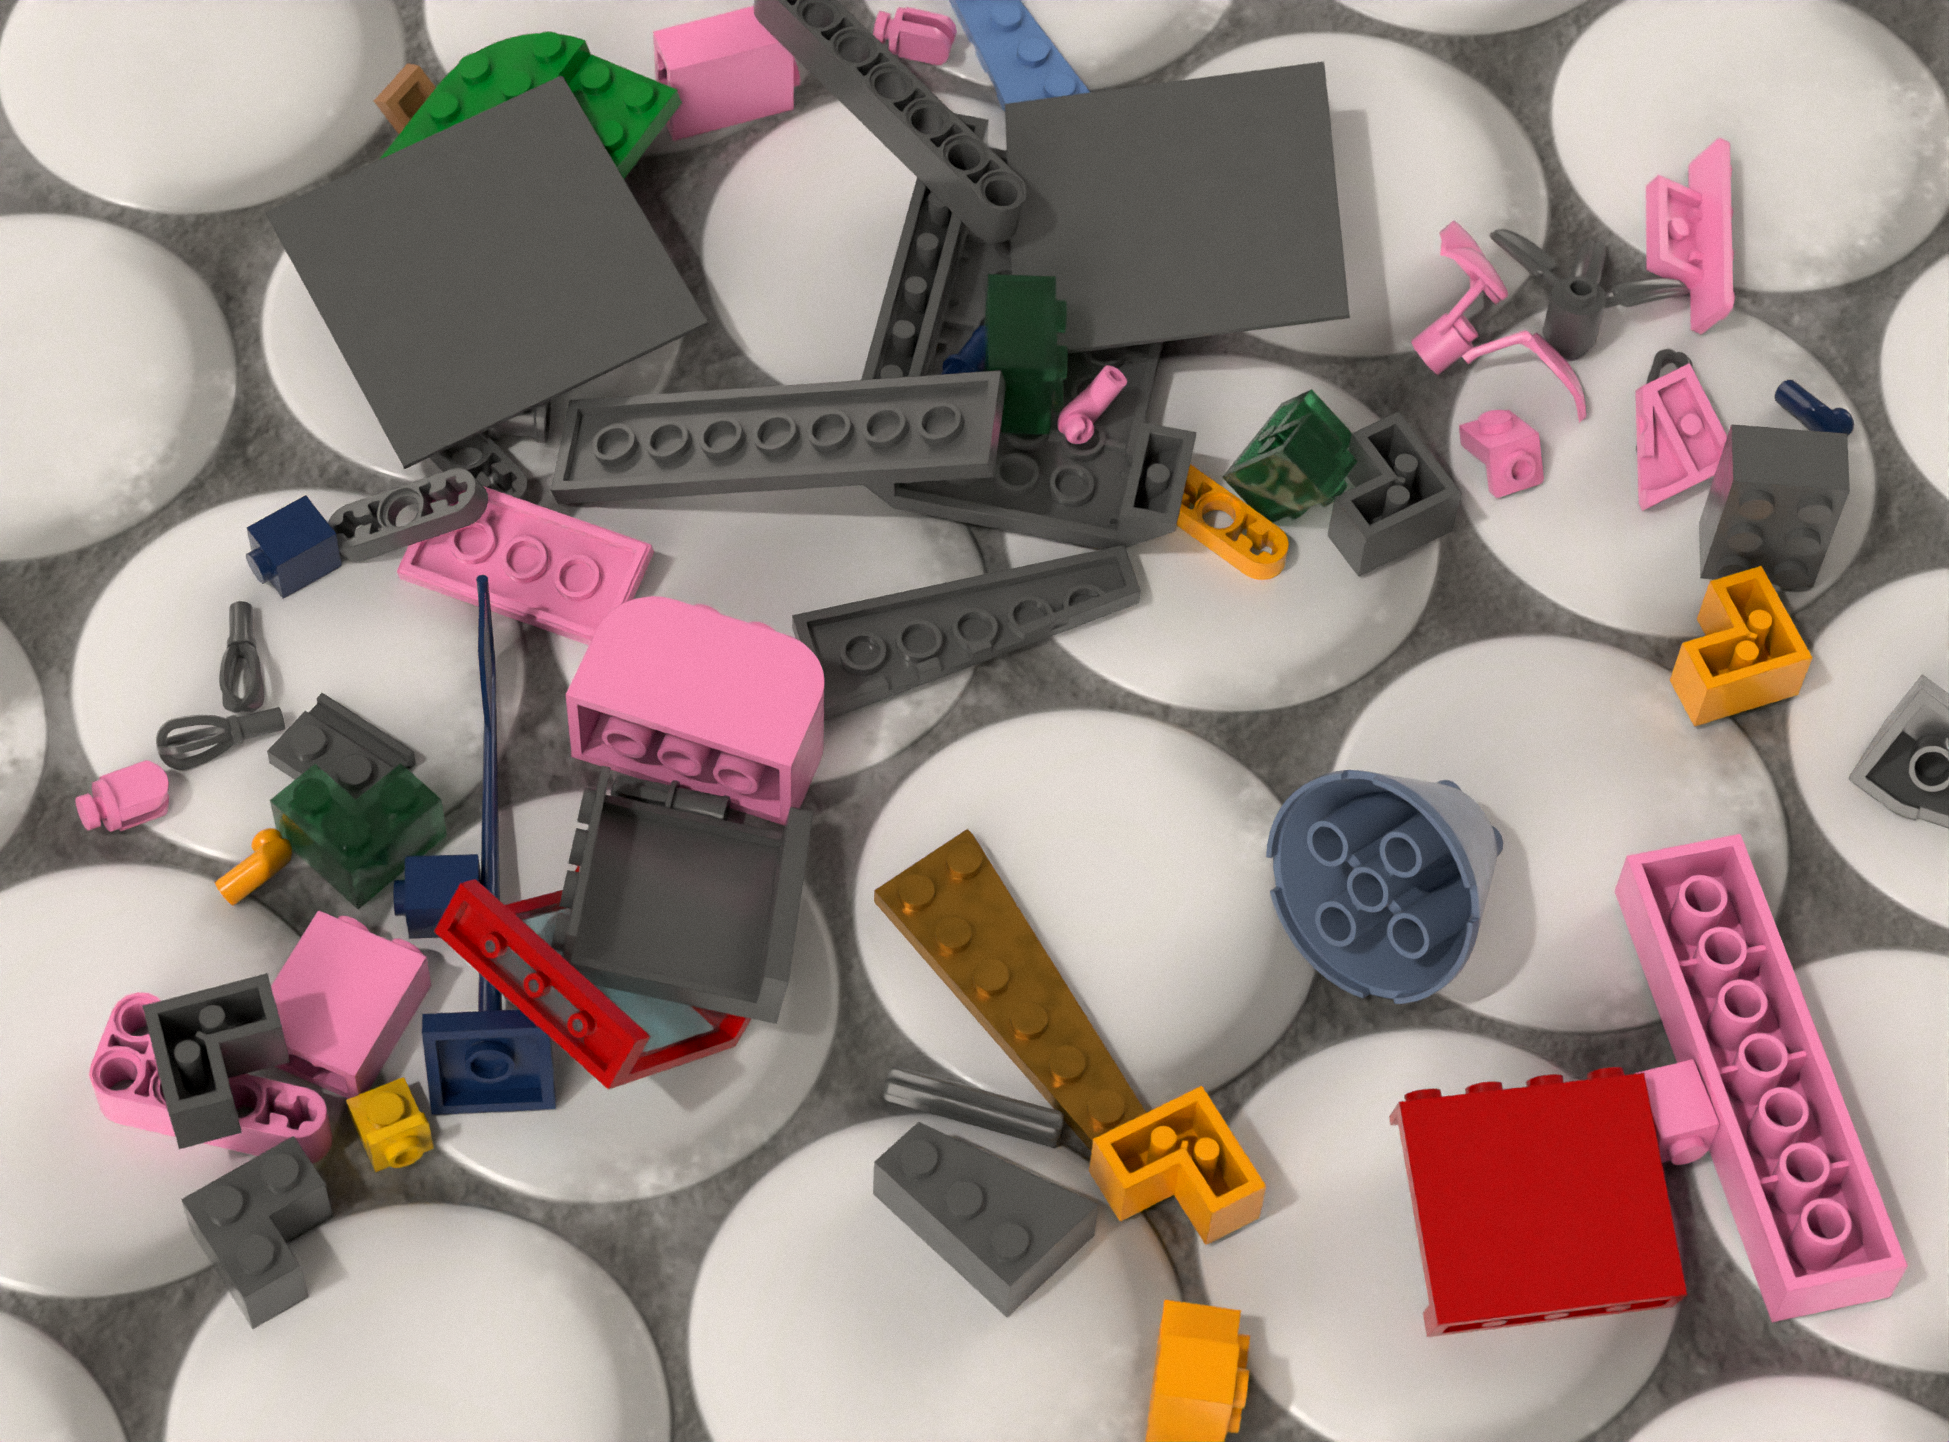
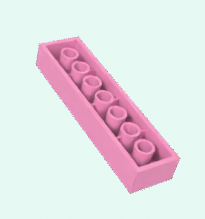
M1741 834L1626 856L1614 892L1677 1063L1694 1060L1720 1123L1709 1152L1771 1321L1777 1322L1891 1297L1908 1265Z

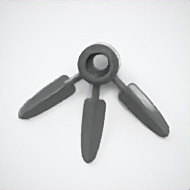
M1506 229L1495 230L1489 235L1496 244L1519 262L1529 273L1535 277H1542L1553 287L1543 325V335L1546 341L1564 358L1573 359L1581 357L1596 343L1604 309L1617 305L1632 307L1689 293V288L1680 280L1646 278L1616 284L1612 289L1613 296L1606 298L1604 290L1599 286L1605 261V246L1602 242L1586 240L1575 257L1570 276L1559 280L1552 273L1557 266L1555 260L1527 238Z

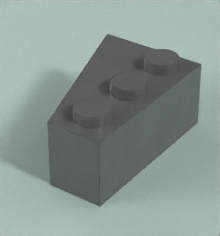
M921 1122L914 1125L874 1161L873 1195L1005 1317H1008L1094 1237L1099 1204Z

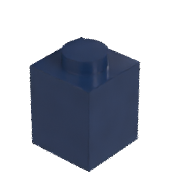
M306 495L246 527L251 551L246 554V560L250 569L260 583L264 584L270 581L283 599L342 566L335 531Z
M478 854L405 856V880H394L393 901L395 916H405L409 939L440 938L434 930L460 883L475 879L481 883Z

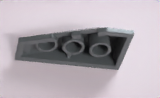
M1922 674L1887 717L1851 772L1849 780L1897 815L1913 820L1918 818L1948 829L1949 693Z

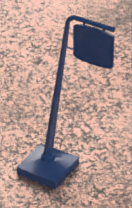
M479 575L476 578L479 603L478 659L484 714L481 884L500 900L496 662L489 582L486 575ZM480 973L478 1011L422 1014V1040L431 1115L556 1109V1087L551 1038L521 1010H502V993Z

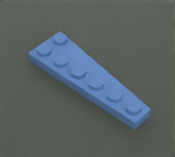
M949 0L969 42L976 49V56L984 72L988 74L997 92V99L1003 111H1005V104L1090 93L1020 0Z

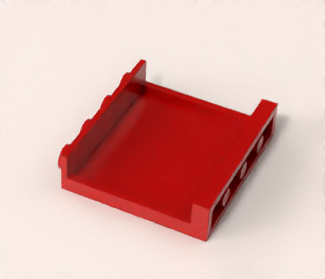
M1608 1067L1589 1072L1586 1075L1587 1080L1564 1082L1563 1075L1548 1074L1527 1080L1526 1087L1503 1089L1502 1082L1489 1081L1466 1087V1094L1442 1096L1440 1089L1429 1088L1409 1092L1404 1095L1405 1101L1398 1102L1390 1114L1389 1120L1390 1126H1399L1429 1300V1306L1423 1311L1427 1337L1670 1308L1687 1295L1644 1073L1625 1075L1624 1069L1621 1067Z

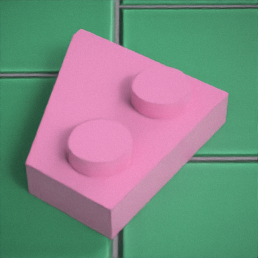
M1690 363L1643 385L1635 391L1638 498L1642 511L1715 476L1727 435Z

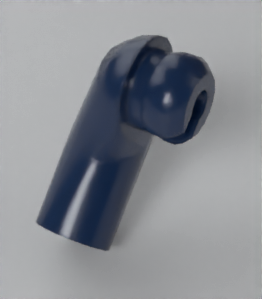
M1786 380L1777 388L1774 396L1775 401L1796 417L1810 431L1847 434V436L1853 432L1854 420L1848 410L1841 407L1831 410L1794 380Z

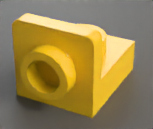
M404 1077L346 1100L350 1117L375 1172L388 1167L402 1168L420 1159L424 1152L434 1149L429 1122L425 1113H420Z

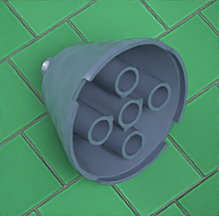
M1342 770L1327 773L1309 781L1289 796L1273 821L1266 851L1267 858L1273 857L1276 887L1270 890L1272 902L1278 918L1294 946L1320 974L1333 984L1361 998L1371 994L1394 999V1004L1419 1001L1448 985L1457 977L1469 960L1476 943L1497 856L1503 850V839L1500 832L1491 825L1480 806L1471 797L1462 792L1460 787L1453 781L1440 780L1434 783L1362 770Z

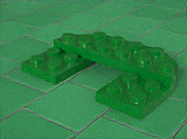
M552 31L519 35L495 42L475 53L464 56L458 65L438 84L380 159L557 77L563 76L621 176L625 179L682 104L677 89L592 55L586 41L583 39L557 34Z

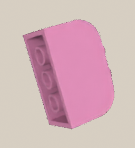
M650 596L633 599L619 605L598 626L566 693L571 757L601 767H611L610 770L638 779L670 785L673 780H677L680 782L681 788L719 796H730L731 809L784 826L790 807L800 809L823 755L824 673L816 655L801 641L786 634L776 632L764 623L744 622L722 615L714 608L703 604L690 605L671 598Z

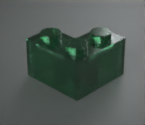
M988 274L985 301V359L983 372L1001 370L1006 382L1000 433L1049 434L1052 412H1061L1063 409V380H1066L1068 349L1067 345H1057V333L1066 332L1067 300L1056 299V276Z
M1312 389L1279 405L1222 478L1247 505L1271 522H1276L1288 516L1295 520L1316 504H1320L1322 507L1330 505L1336 500V496L1342 495L1346 490L1348 483L1344 479L1358 462L1347 450L1352 432Z
M401 763L356 800L316 764L311 766L270 800L275 826L281 832L283 839H288L292 850L357 909H360L405 871V856H423L447 836L441 798Z

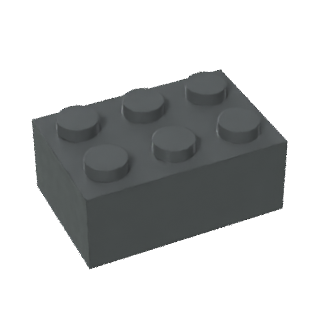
M1731 424L1699 521L1700 578L1715 580L1762 566L1771 584L1787 589L1798 587L1813 588L1850 492L1847 434Z

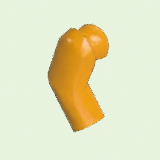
M266 828L258 832L251 844L254 853L214 882L219 892L232 906L268 881L290 862L292 856L291 843L288 839H283L279 830Z

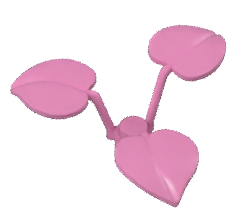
M1452 221L1439 232L1442 240L1440 255L1454 259L1470 277V290L1449 314L1445 313L1411 340L1414 349L1426 365L1435 374L1439 375L1460 357H1463L1470 364L1479 356L1512 345L1522 344L1536 353L1571 392L1575 400L1580 423L1586 418V405L1578 377L1565 358L1537 332L1532 335L1524 330L1473 347L1471 342L1478 337V333L1463 313L1482 291L1486 293L1494 304L1507 298L1508 291L1500 276L1486 259L1472 236L1460 224Z

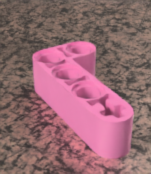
M137 992L130 994L118 1001L111 1012L90 1066V1080L100 1110L108 1120L117 1124L175 1137L150 1035L132 1036V1033L138 1028L147 1026L142 1006L161 1000L149 993ZM248 1074L228 1078L235 1108L251 1107L254 1111L246 1117L238 1118L242 1133L205 1142L204 1144L259 1156L294 1136L312 1164L320 1161L327 1155L332 1147L333 1135L324 1100L317 1092L305 1087ZM119 1081H134L127 1089L120 1091L110 1090Z

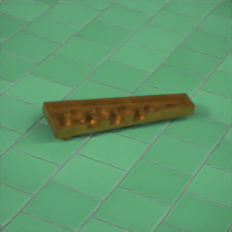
M966 829L874 890V903L1053 1109L1064 1114V1121L1090 1151H1092L1094 1138L1146 1113L969 829Z

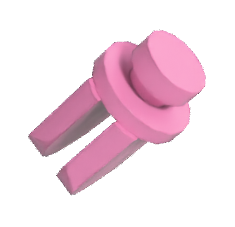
M899 7L894 19H891V13L878 12L873 35L882 44L888 39L889 51L892 54L898 55V57L939 66L948 59L957 29L952 19L946 15L910 7Z
M145 760L100 776L99 780L92 782L93 798L87 793L75 799L79 817L88 831L100 827L102 820L110 832L118 829L121 832L167 814L169 807V782L167 774L159 765Z

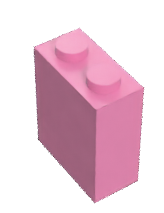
M753 6L653 31L655 80L677 89L682 104L666 124L673 141L794 110V87L800 86V75L793 55L758 22L754 16Z
M318 910L271 985L290 1060L289 1063L274 1067L347 1099L369 1091L431 987L427 957L416 946L405 940L393 939L389 941L370 933L361 922L348 916L335 918Z

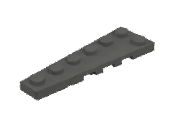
M1125 545L795 614L792 615V629L795 638L811 649L822 666L824 673L825 721L1139 604L1141 590Z

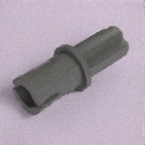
M620 775L615 779L611 789V796L726 821L729 816L730 796H719L681 788L680 782L677 780H673L670 785Z

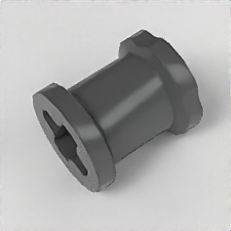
M551 400L488 429L489 438L491 440H499L501 435L535 437L537 443L546 444L550 429Z

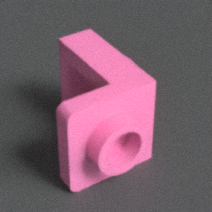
M1491 410L1481 414L1478 420L1459 425L1461 446L1486 465L1488 489L1493 496L1499 498L1543 482L1544 475L1539 433L1510 410Z

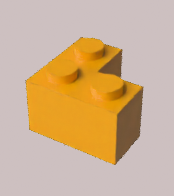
M1762 566L1709 581L1697 617V621L1706 636L1682 643L1670 677V682L1694 727L1798 695L1812 660L1809 650Z
M1202 1086L1093 1139L1089 1173L1120 1222L1172 1195L1176 1197L1205 1245L1260 1218L1267 1186Z
M1164 1299L1145 1442H1224L1226 1432H1239L1241 1413L1245 1407L1249 1369H1246L1250 1344V1335L1238 1334L1241 1310Z

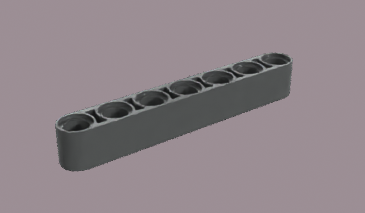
M754 0V16L758 22L975 235L985 241L997 243L1007 241L1016 234L1027 194L1026 186L1021 178L838 0Z

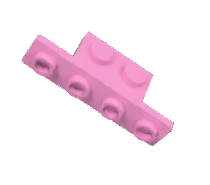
M1718 138L1689 164V188L1661 175H1658L1646 185V270L1663 278L1680 280L1686 284L1687 288L1690 289L1691 330L1699 334H1703L1719 320L1724 319L1732 310L1735 301V293L1733 291L1734 250L1732 249L1733 208L1731 206L1732 166L1730 165V142L1722 138Z

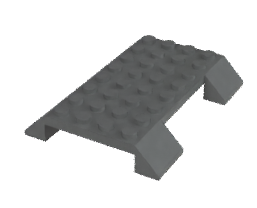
M954 113L987 145L988 119ZM989 147L1007 164V150ZM917 178L861 380L940 375L943 372L942 366L945 359L949 355L957 354L971 338L972 333L977 327L988 326L997 331L998 333L987 346L991 348L995 341L1002 337L1006 345L1005 350L986 371L1001 370L1006 382V392L994 477L864 486L894 509L1099 549L1125 545V548L1175 532L1197 432L1145 423L1164 342L1016 360L1010 239L997 243L981 239ZM1106 365L1117 368L1126 377L1127 385L1094 423V434L1087 442L1082 444L1068 442L1065 434L1060 433L1058 429L1060 411L1085 390Z

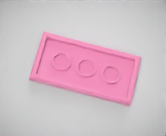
M484 487L488 494V505L483 515L475 523L409 545L397 569V574L401 580L478 607L476 578L479 575H486L489 582L492 612L590 645L602 620L619 605L634 599L654 554V550L651 544Z

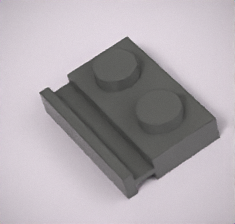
M321 693L316 698L317 704L309 713L304 711L268 749L269 763L362 823L398 784V777L405 769H411L416 764L414 751L329 696Z

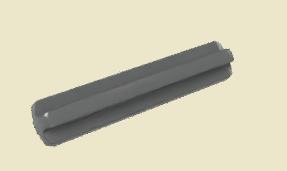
M900 1066L891 1068L884 1085V1098L888 1102L1045 1146H1056L1063 1130L1064 1114L1061 1111Z

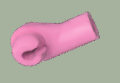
M1106 365L1088 387L1060 411L1058 429L1060 433L1065 434L1068 442L1082 444L1092 437L1096 420L1127 385V380L1123 373L1113 366Z

